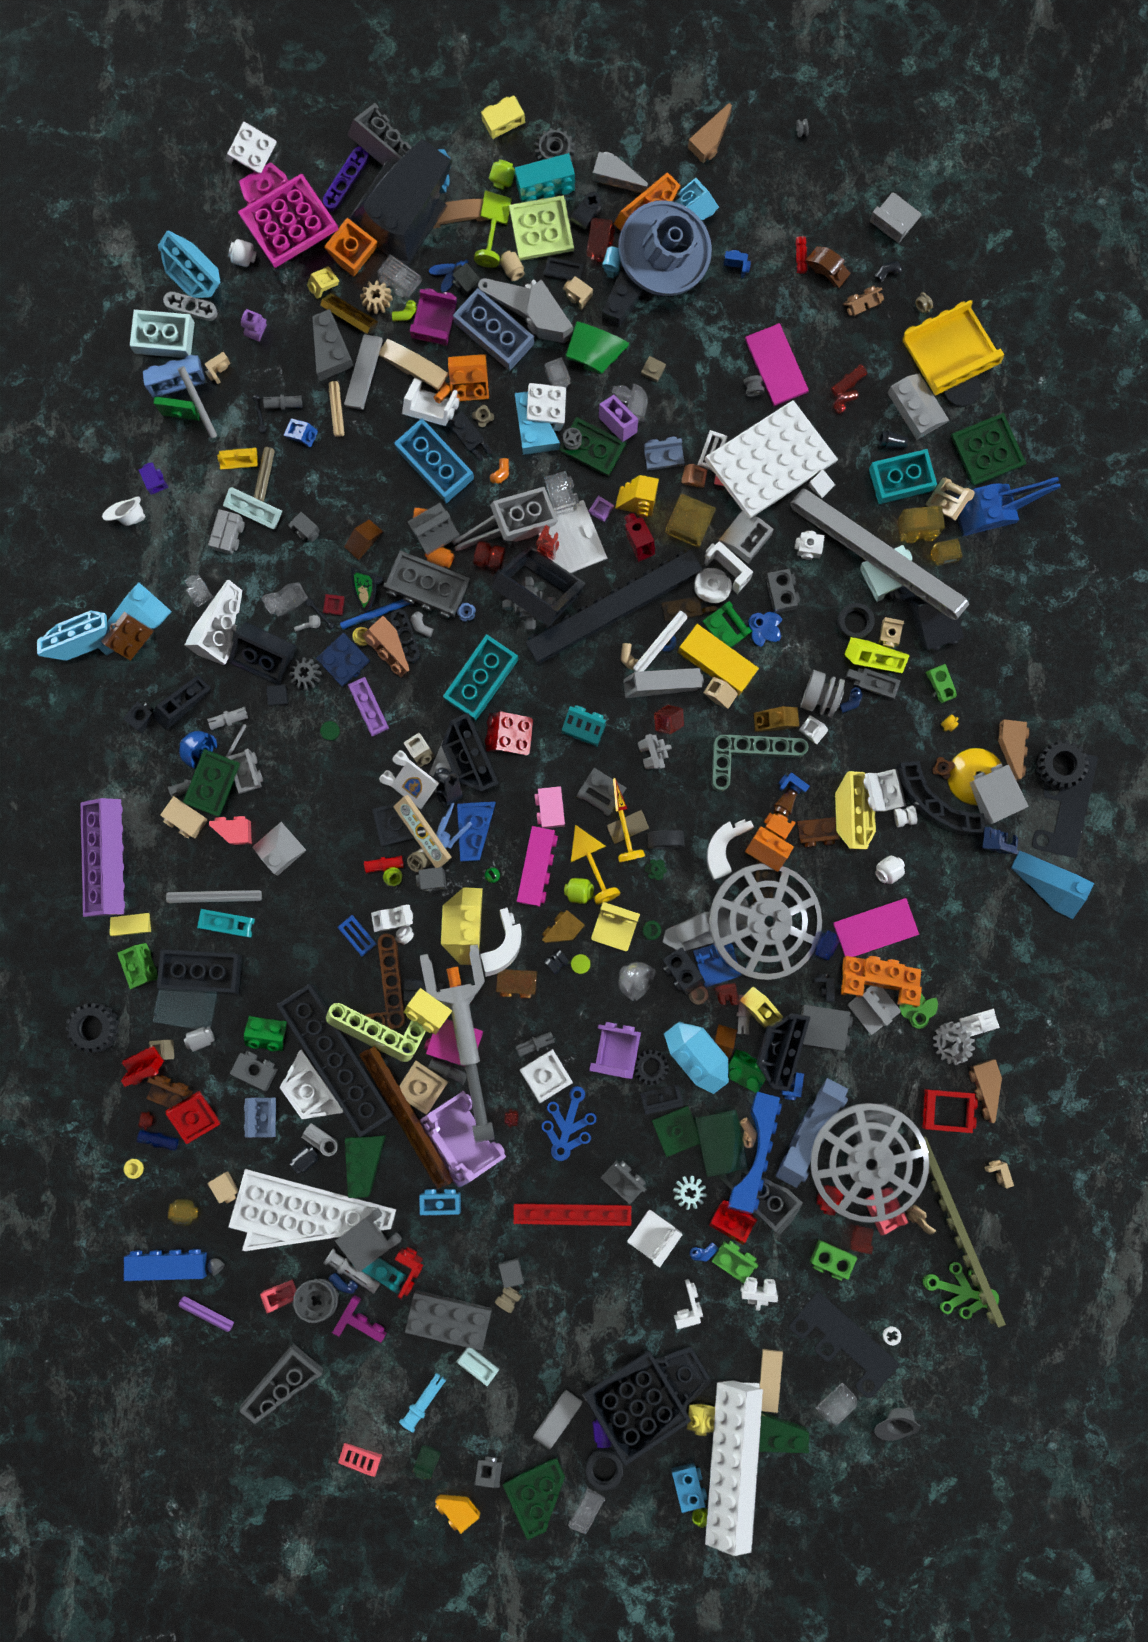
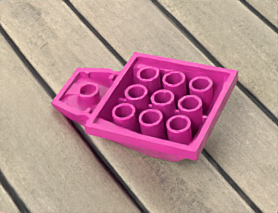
M270 162L264 166L261 174L253 172L239 181L248 206L238 211V213L274 268L339 230L337 224L302 174L292 180H288L287 176Z

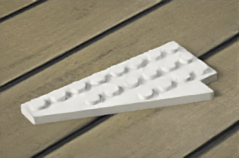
M245 1169L229 1227L247 1232L243 1251L341 1237L376 1208H379L383 1214L374 1223L380 1230L391 1229L396 1209L356 1198H348L345 1195Z

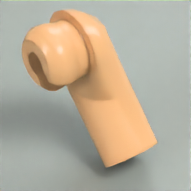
M744 1118L739 1122L744 1129L742 1142L746 1148H752L757 1132L748 1118Z

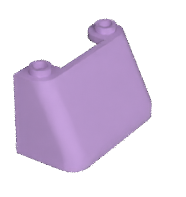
M464 1091L419 1120L432 1145L440 1155L446 1169H448L453 1183L458 1187L469 1183L506 1157L504 1149L499 1143H490L489 1141L475 1143L472 1126L476 1125V1122L469 1111L472 1108V1101L470 1096L465 1094Z

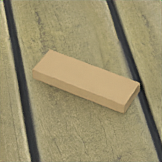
M762 1350L759 1388L763 1389L761 1411L778 1413L782 1351Z

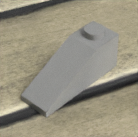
M609 152L598 153L593 171V181L643 193L648 189V183L617 156Z

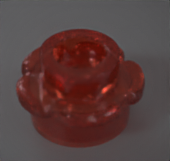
M512 1108L509 1109V1112L505 1113V1124H508L509 1128L518 1126V1111L512 1110Z
M149 1111L147 1113L141 1112L139 1127L147 1130V1127H151L153 1122V1116L150 1115Z

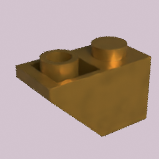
M782 706L754 713L755 732L799 727L798 708Z
M568 910L565 913L561 911L554 919L556 924L552 928L548 926L543 932L544 938L542 941L545 943L572 941L585 925Z

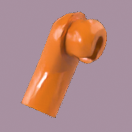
M445 381L439 388L440 391L434 396V400L437 403H441L450 394V385L446 384Z
M499 459L500 469L490 475V481L493 484H499L509 476V459Z

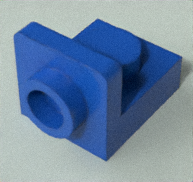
M291 418L284 436L311 447L318 431L307 422Z
M790 773L789 776L784 775L778 783L781 785L778 789L781 792L787 784H790V789L796 791L797 794L800 792L804 794L810 787L793 773Z
M795 1072L790 1087L793 1088L792 1091L781 1090L780 1094L785 1095L784 1099L796 1100V1097H801L803 1073Z

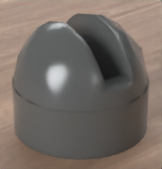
M211 1259L207 1264V1269L215 1276L224 1268L225 1264L219 1259Z

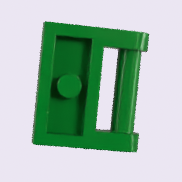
M729 601L703 620L702 623L712 635L732 648L752 633V630L744 624ZM725 612L740 629V634L737 635L722 616Z

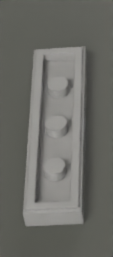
M364 334L344 403L346 407L364 409L383 341L381 337Z

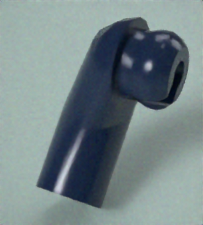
M853 688L848 701L839 705L842 713L859 706L862 699V692L859 688Z
M336 1273L332 1274L328 1279L341 1292L352 1294L358 1288L357 1282L350 1280L346 1283Z

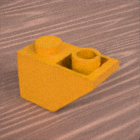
M440 1494L436 1498V1508L442 1515L445 1514L449 1518L448 1522L455 1531L458 1530L462 1533L480 1517L479 1510L468 1497Z

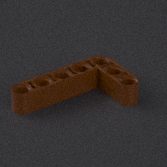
M383 934L378 939V949L386 1012L364 1016L372 1020L378 1016L382 1019V1025L390 1029H397L403 1027L406 1023L398 946L394 936ZM387 937L392 939V945L389 948L383 946V940ZM389 956H392L395 960L392 967L385 965V959ZM392 975L397 978V983L393 987L387 983L388 977ZM392 995L399 997V1003L396 1006H392L389 1002ZM395 1014H399L402 1018L399 1025L392 1023V1017Z

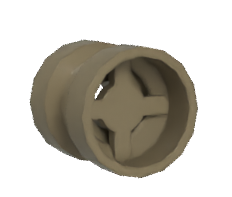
M422 848L412 853L407 859L408 866L414 872H419V870H423L432 864Z
M511 1287L503 1288V1295L498 1297L495 1303L503 1310L512 1313L515 1302L519 1301L522 1295Z

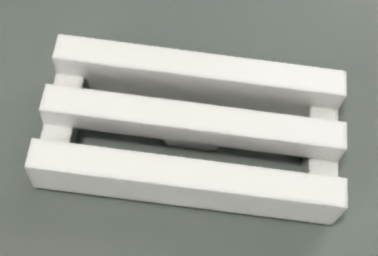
M711 430L697 465L707 470L712 469L703 460L712 436H715V440L710 453L715 451L719 438L722 439L721 447L726 443L728 437Z

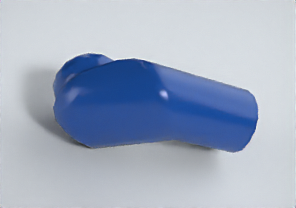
M712 1242L706 1249L692 1248L690 1256L695 1261H708L719 1248Z

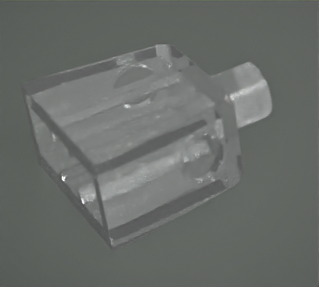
M842 1382L816 1409L829 1424L837 1426L857 1407V1397Z

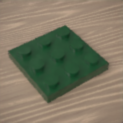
M1004 413L951 434L953 443L973 487L1026 465V461Z

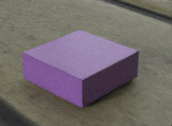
M598 496L588 512L602 522H605L614 505Z

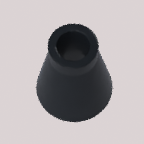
M886 430V432L882 431L880 434L879 446L883 447V449L906 448L908 445V437Z

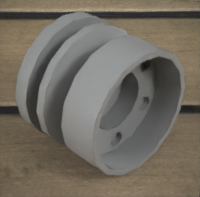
M813 670L800 708L813 711L818 704L820 705L819 714L823 715L827 707V717L832 718L841 703L845 680L839 679L837 686H834L836 677L833 676L829 683H825L826 674Z

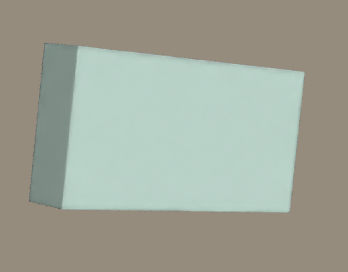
M468 1347L465 1348L456 1363L486 1386L489 1385L499 1371V1368L481 1354Z

